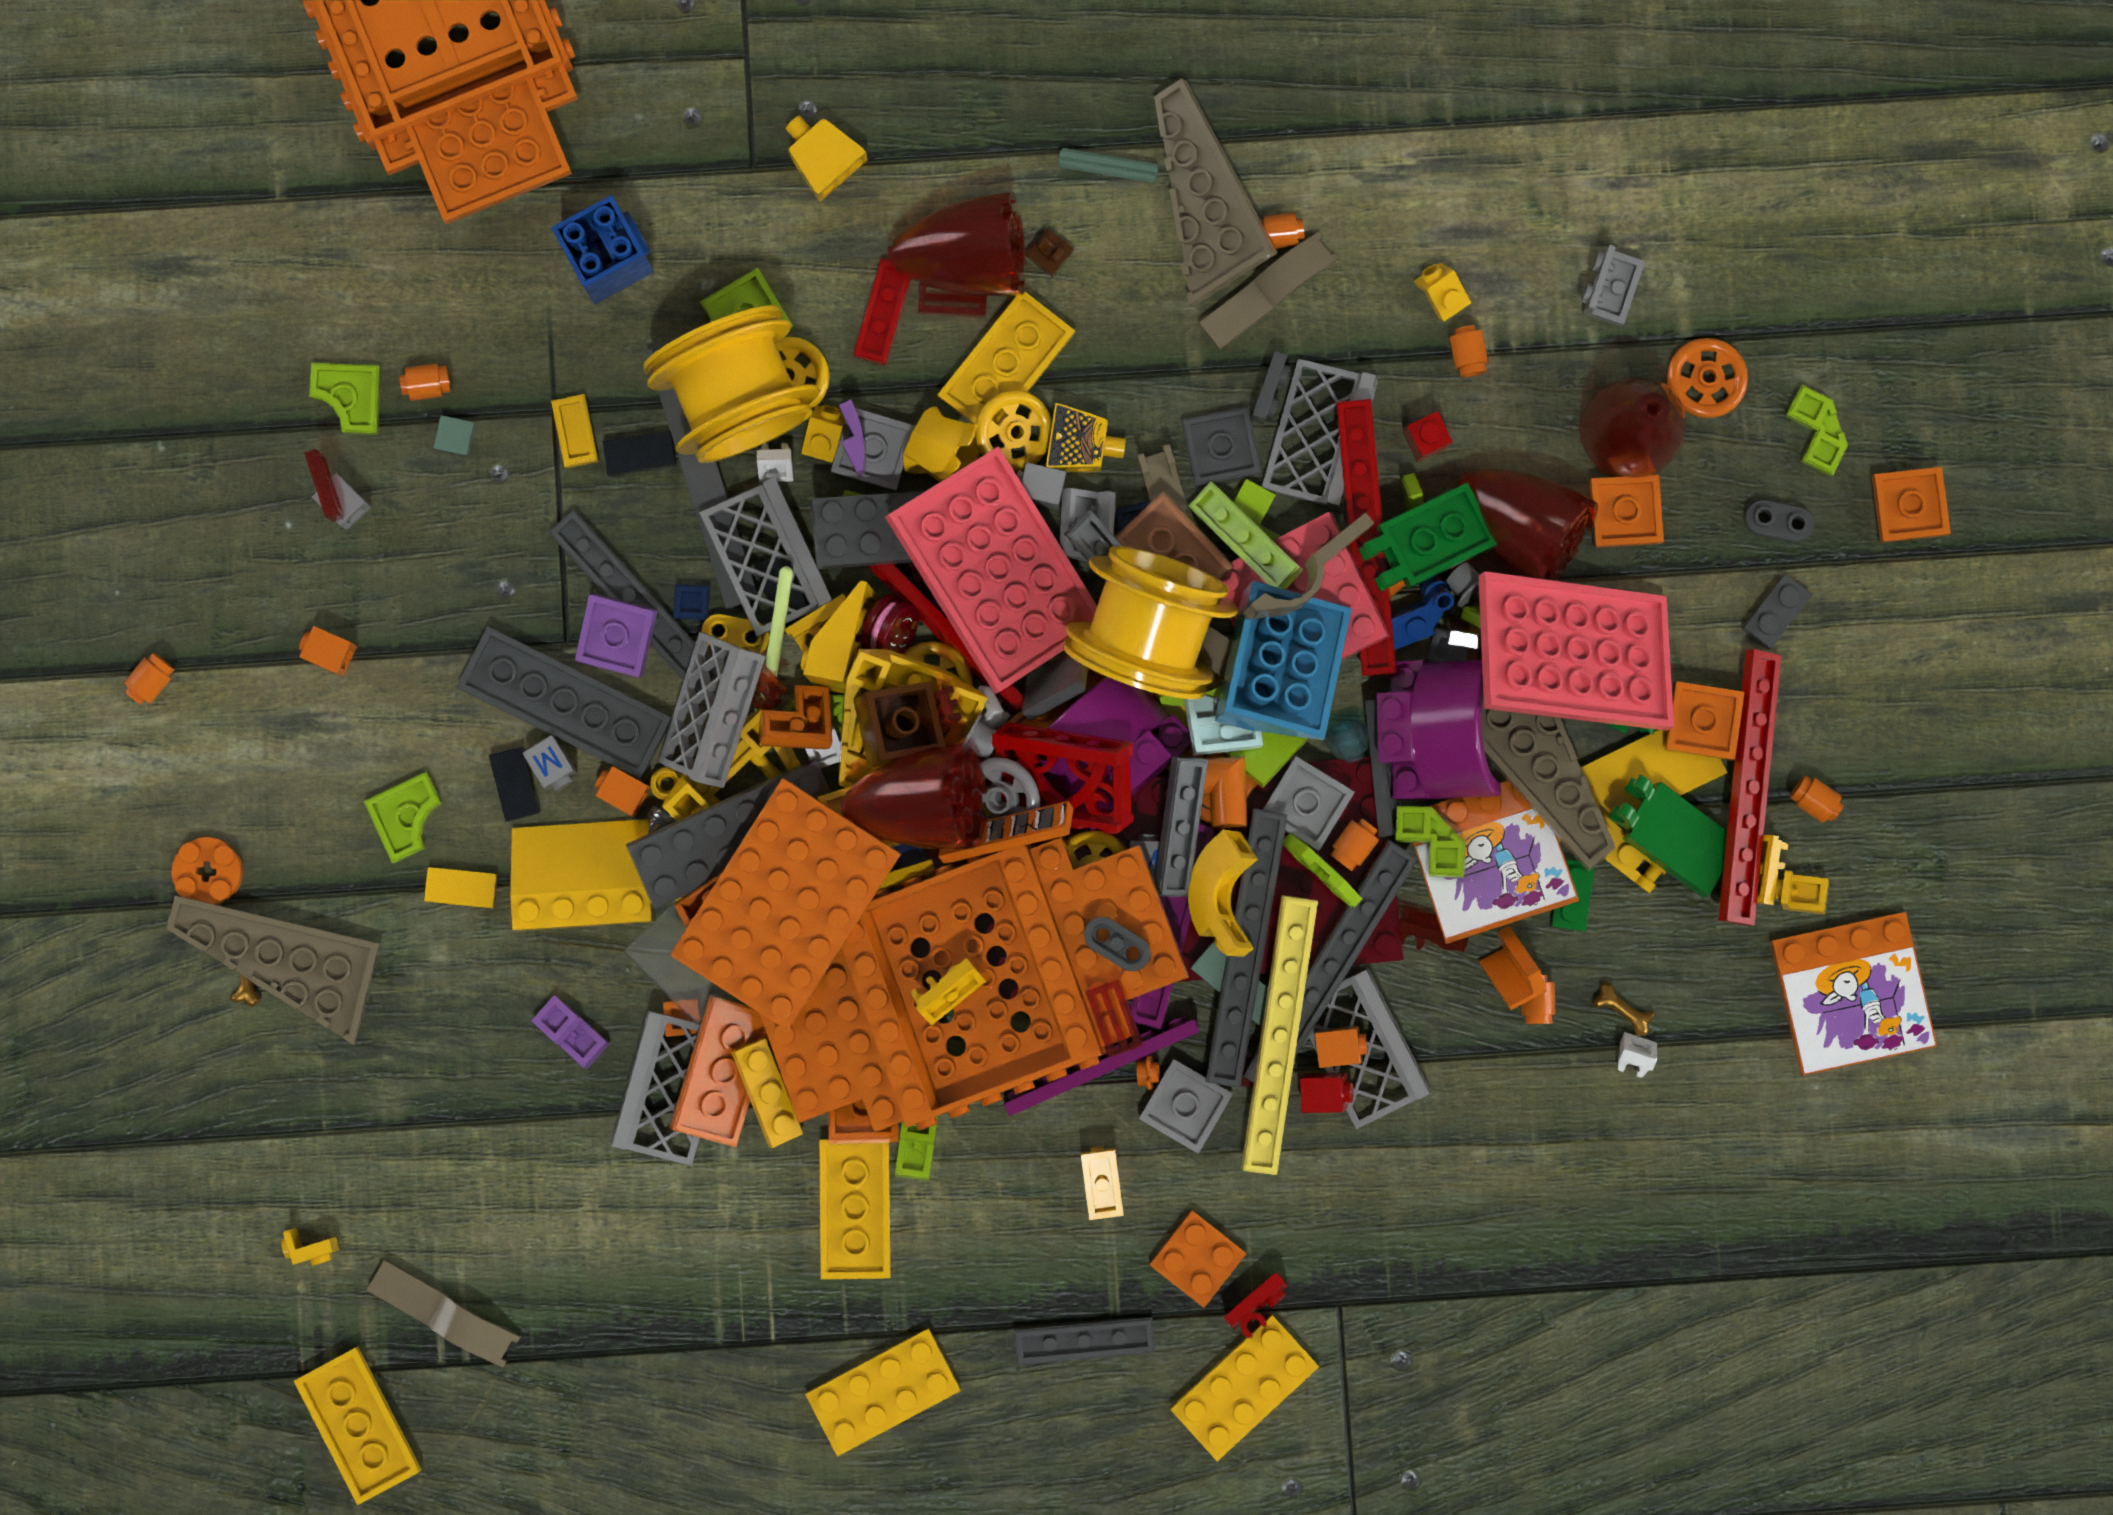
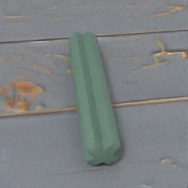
M1062 148L1058 158V166L1061 168L1154 183L1157 178L1158 165L1156 163Z

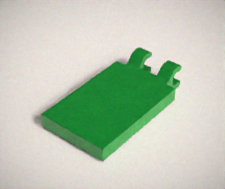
M1467 482L1380 524L1376 528L1380 536L1364 543L1363 547L1358 550L1364 561L1382 552L1384 553L1391 569L1374 579L1381 592L1402 580L1409 589L1497 546L1499 541Z
M1641 774L1638 775L1636 780L1630 778L1624 790L1640 800V806L1636 811L1631 805L1623 802L1620 807L1615 805L1608 816L1613 822L1627 830L1622 839L1701 898L1708 897L1723 872L1727 831L1661 781L1652 785L1651 781Z

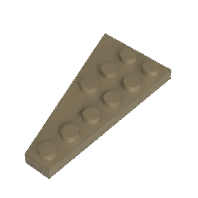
M1181 78L1154 96L1160 136L1163 137L1166 158H1164L1166 171L1169 172L1171 183L1169 191L1177 239L1181 243L1184 261L1182 262L1183 275L1186 276L1189 291L1187 293L1188 305L1194 307L1277 254V251L1189 84Z
M1483 698L1482 738L1485 756L1589 872L1612 853L1616 846L1601 811L1596 805L1589 783L1581 770L1578 758L1561 718L1484 709Z
M181 896L174 897L167 925L168 931L217 959L223 965L238 972L294 1009L301 1011L320 1025L343 1037L346 1041L353 1045L356 1044L380 943Z

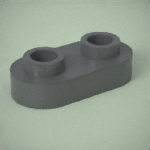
M1762 500L1749 506L1744 514V524L1750 533L1790 543L1803 541L1810 536L1814 528L1811 514L1800 507ZM1759 512L1768 514L1769 520L1767 523H1762L1759 520ZM1794 518L1802 522L1801 530L1793 528L1792 520Z
M1098 917L1091 920L1086 926L1084 937L1087 945L1127 971H1138L1149 963L1151 949L1147 941L1116 921L1107 917ZM1102 928H1106L1110 933L1109 939L1105 942L1098 939V931ZM1133 946L1137 947L1140 951V956L1136 960H1131L1127 955L1129 948Z

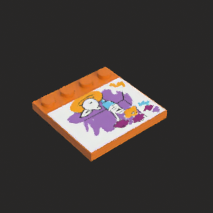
M1508 781L1500 783L1501 794L1498 797L1453 798L1428 806L1432 807L1465 841L1464 878L1429 877L1430 843H1413L1446 944L1579 901L1558 837Z
M1906 912L1770 941L1800 1075L1813 1074L1937 1047Z

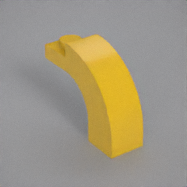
M1222 830L1202 850L1193 867L1188 890L1189 910L1192 922L1199 936L1215 937L1214 942L1217 948L1227 956L1245 957L1254 948L1233 915L1231 893L1238 877L1254 864L1258 858L1241 832Z

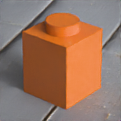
M313 626L311 632L306 631L300 641L299 650H301V654L299 657L344 677L357 649V645Z
M614 766L611 767L610 771L604 770L595 784V788L598 789L596 797L634 818L651 791V787Z
M1359 1026L1317 1030L1315 1033L1319 1068L1360 1064L1363 1060L1362 1055L1368 1054L1366 1034H1359Z

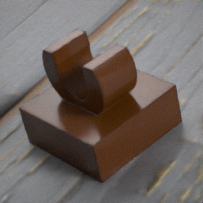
M1047 228L1026 253V257L1053 278L1074 252V249Z

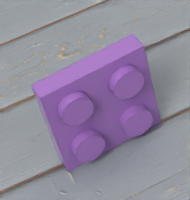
M594 593L589 594L575 661L638 678L643 677L658 610Z

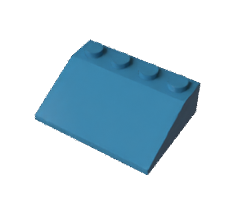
M1252 581L1242 593L1215 721L1251 731L1324 740L1352 608L1312 597L1302 608L1288 615L1247 620L1242 613L1264 593L1275 599L1292 600L1303 596V594Z

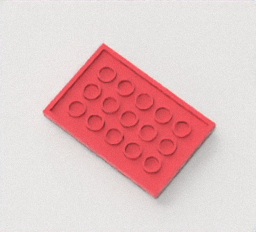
M999 446L885 516L890 527L995 694L1064 650V641L1069 637L1065 630L1068 624L1080 621L1092 622L1097 608L1095 601Z
M1486 571L1479 575L1484 709L1666 731L1674 727L1667 596Z

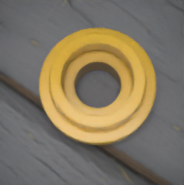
M669 767L658 769L650 780L652 793L658 799L665 801L672 789L669 791L662 788V781L665 778H672L675 786L682 774Z

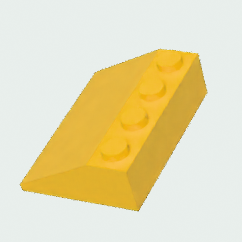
M650 819L512 828L510 892L512 930L527 931L656 922L655 909L650 903L625 845L651 833Z

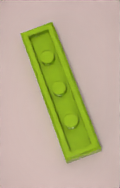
M1212 481L1188 505L1268 585L1286 589L1303 571L1284 550Z

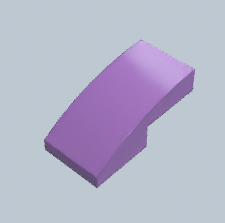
M850 399L839 405L840 411L853 437L842 441V445L859 478L865 475V440L856 409Z
M556 995L531 1020L554 1043L561 1046L585 1069H588L610 1045L603 1036Z

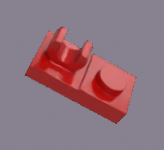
M1275 1272L1224 1316V1319L1234 1330L1240 1326L1242 1333L1248 1339H1252L1254 1336L1248 1330L1250 1321L1257 1320L1264 1328L1267 1326L1266 1319L1261 1314L1255 1312L1267 1304L1270 1308L1275 1306L1285 1297L1286 1293L1283 1290L1288 1285Z

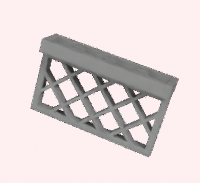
M1298 359L1262 488L1273 493L1328 506L1329 509L1342 512L1345 503V488L1340 435L1337 445L1333 440V437L1339 434V428L1329 433L1321 417L1337 409L1336 402L1371 399L1373 403L1378 385L1376 375L1366 372L1359 374ZM1303 370L1318 372L1323 383L1305 392L1300 383ZM1324 374L1331 375L1333 377L1327 380ZM1342 378L1355 381L1352 393L1338 400L1330 385ZM1299 388L1302 395L1296 398V394ZM1327 388L1335 403L1317 412L1309 397ZM1306 400L1314 415L1296 424L1291 416L1292 408ZM1290 420L1293 427L1287 430L1288 422ZM1318 420L1326 435L1308 445L1300 429ZM1297 432L1305 447L1287 457L1282 448L1283 440ZM1329 440L1335 449L1334 457L1320 465L1312 449ZM1308 452L1317 468L1299 477L1291 462ZM1281 453L1284 460L1277 463L1279 454ZM1288 465L1296 480L1286 486L1272 484L1274 472ZM1330 467V471L1327 477L1323 470ZM1321 473L1326 482L1323 496L1308 493L1302 482ZM1297 485H1300L1302 491L1295 490L1292 488H1294Z
M775 477L762 482V485L699 512L756 637L766 634L771 630L772 622L760 627L755 612L759 602L774 607L775 602L761 596L767 580L778 583L777 577L769 575L776 557L790 562L793 569L792 582L796 575L800 584L799 586L792 583L791 588L804 593L809 603L808 606L799 610L788 607L787 612L790 614L786 617L785 625L812 613L832 600ZM759 496L764 507L760 520L741 513L745 501ZM739 504L737 511L729 509ZM720 512L735 516L728 534L714 529L709 517ZM766 513L770 519L771 524L764 522ZM739 518L757 525L751 542L733 536ZM761 527L776 532L778 541L774 551L755 544ZM718 536L726 539L724 546H722ZM730 540L749 547L743 565L728 559L726 551ZM780 545H782L786 555L778 552ZM753 549L772 556L766 573L747 566ZM733 567L740 569L738 578ZM745 571L764 578L758 595L743 591L740 582ZM747 598L755 600L753 608H751Z
M699 632L658 763L689 776V779L696 782L724 788L766 656ZM710 643L713 656L706 661L705 654ZM716 666L718 677L711 682L709 671ZM700 679L703 689L696 694L694 688L697 680ZM705 699L708 710L700 714L698 704ZM690 711L692 722L685 727L684 720L687 712ZM695 732L697 743L690 748L688 736ZM679 744L682 755L672 760L675 748Z
M1366 968L1343 980L1333 995L1331 1003L1329 1002L1327 1005L1329 1010L1324 1025L1315 1024V1027L1319 1030L1331 1029L1327 1026L1333 1009L1352 1015L1349 1027L1354 1025L1356 1016L1369 1020L1374 1027L1371 1039L1367 1041L1368 1054L1365 1055L1363 1064L1350 1065L1361 1069L1356 1086L1353 1087V1102L1348 1103V1108L1346 1109L1355 1128L1358 1129L1415 1100L1429 1095L1431 1089L1370 970ZM1352 985L1358 996L1354 1010L1335 1004L1338 992ZM1360 1004H1362L1366 1014L1358 1012ZM1314 1031L1309 1038L1317 1052L1316 1032ZM1376 1034L1378 1035L1382 1045L1374 1043ZM1372 1047L1387 1053L1390 1061L1386 1072L1366 1066ZM1392 1064L1398 1076L1390 1074ZM1336 1066L1335 1070L1333 1067H1325L1327 1073H1338L1340 1066ZM1364 1071L1384 1077L1379 1095L1359 1089ZM1388 1078L1401 1082L1408 1095L1397 1101L1382 1097ZM1357 1093L1377 1100L1373 1113L1361 1119L1353 1107ZM1380 1101L1389 1104L1378 1110Z
M647 1010L610 1142L611 1146L692 1166L700 1137H691V1135L686 1134L690 1141L687 1156L674 1154L671 1152L666 1141L681 1132L673 1131L663 1137L654 1120L670 1110L673 1113L675 1111L677 1101L671 1102L663 1086L680 1076L684 1081V1074L687 1072L688 1067L682 1070L672 1053L689 1043L694 1049V1040L697 1039L698 1034L691 1037L687 1028L699 1031L701 1024ZM667 1023L681 1026L688 1039L670 1049L663 1038ZM662 1043L664 1048L666 1049V1052L658 1056L660 1046ZM669 1055L678 1073L660 1082L654 1072L655 1064ZM653 1076L657 1085L649 1089L650 1082ZM660 1089L669 1106L651 1116L645 1106V1100L647 1095ZM644 1110L648 1118L640 1122L642 1111ZM650 1122L660 1139L649 1146L635 1144L634 1140L637 1129ZM663 1144L666 1151L655 1149V1147Z

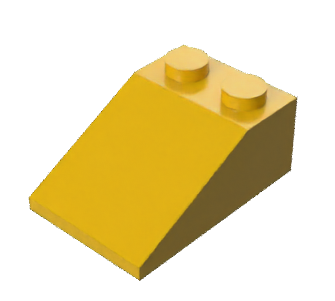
M860 581L811 640L809 650H805L802 655L801 670H804L803 674L814 686L829 687V691L845 693L847 676L859 649H863L861 646V632L865 619L872 607L880 599L865 581Z

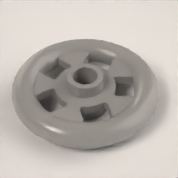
M990 758L982 761L971 771L965 785V803L975 823L1003 817L1011 813L1015 814L1040 808V794L1033 777L1019 763L1007 758ZM1003 772L1014 777L1013 785L1001 780ZM985 776L993 783L989 786L987 792L980 787V783ZM1001 792L1005 795L1007 802L1002 800ZM1018 793H1025L1026 807L1019 806ZM984 802L988 809L994 813L990 817L981 808V804Z

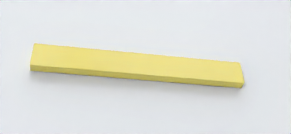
M1284 895L1281 897L1241 1165L1243 1171L1277 1175L1318 905V901L1314 899Z

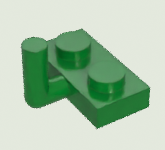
M1566 860L1579 901L1553 909L1550 927L1586 932L1595 867L1588 872L1579 861Z

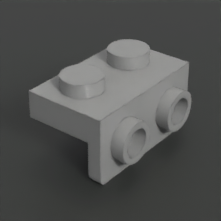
M1609 244L1604 253L1599 251L1596 256L1592 271L1597 272L1593 284H1587L1581 302L1586 304L1584 315L1622 327L1625 323L1645 261L1615 251L1616 246Z
M1075 488L1062 489L1060 546L1067 558L1087 561L1064 535L1087 510H1091L1114 536L1115 492H1092Z

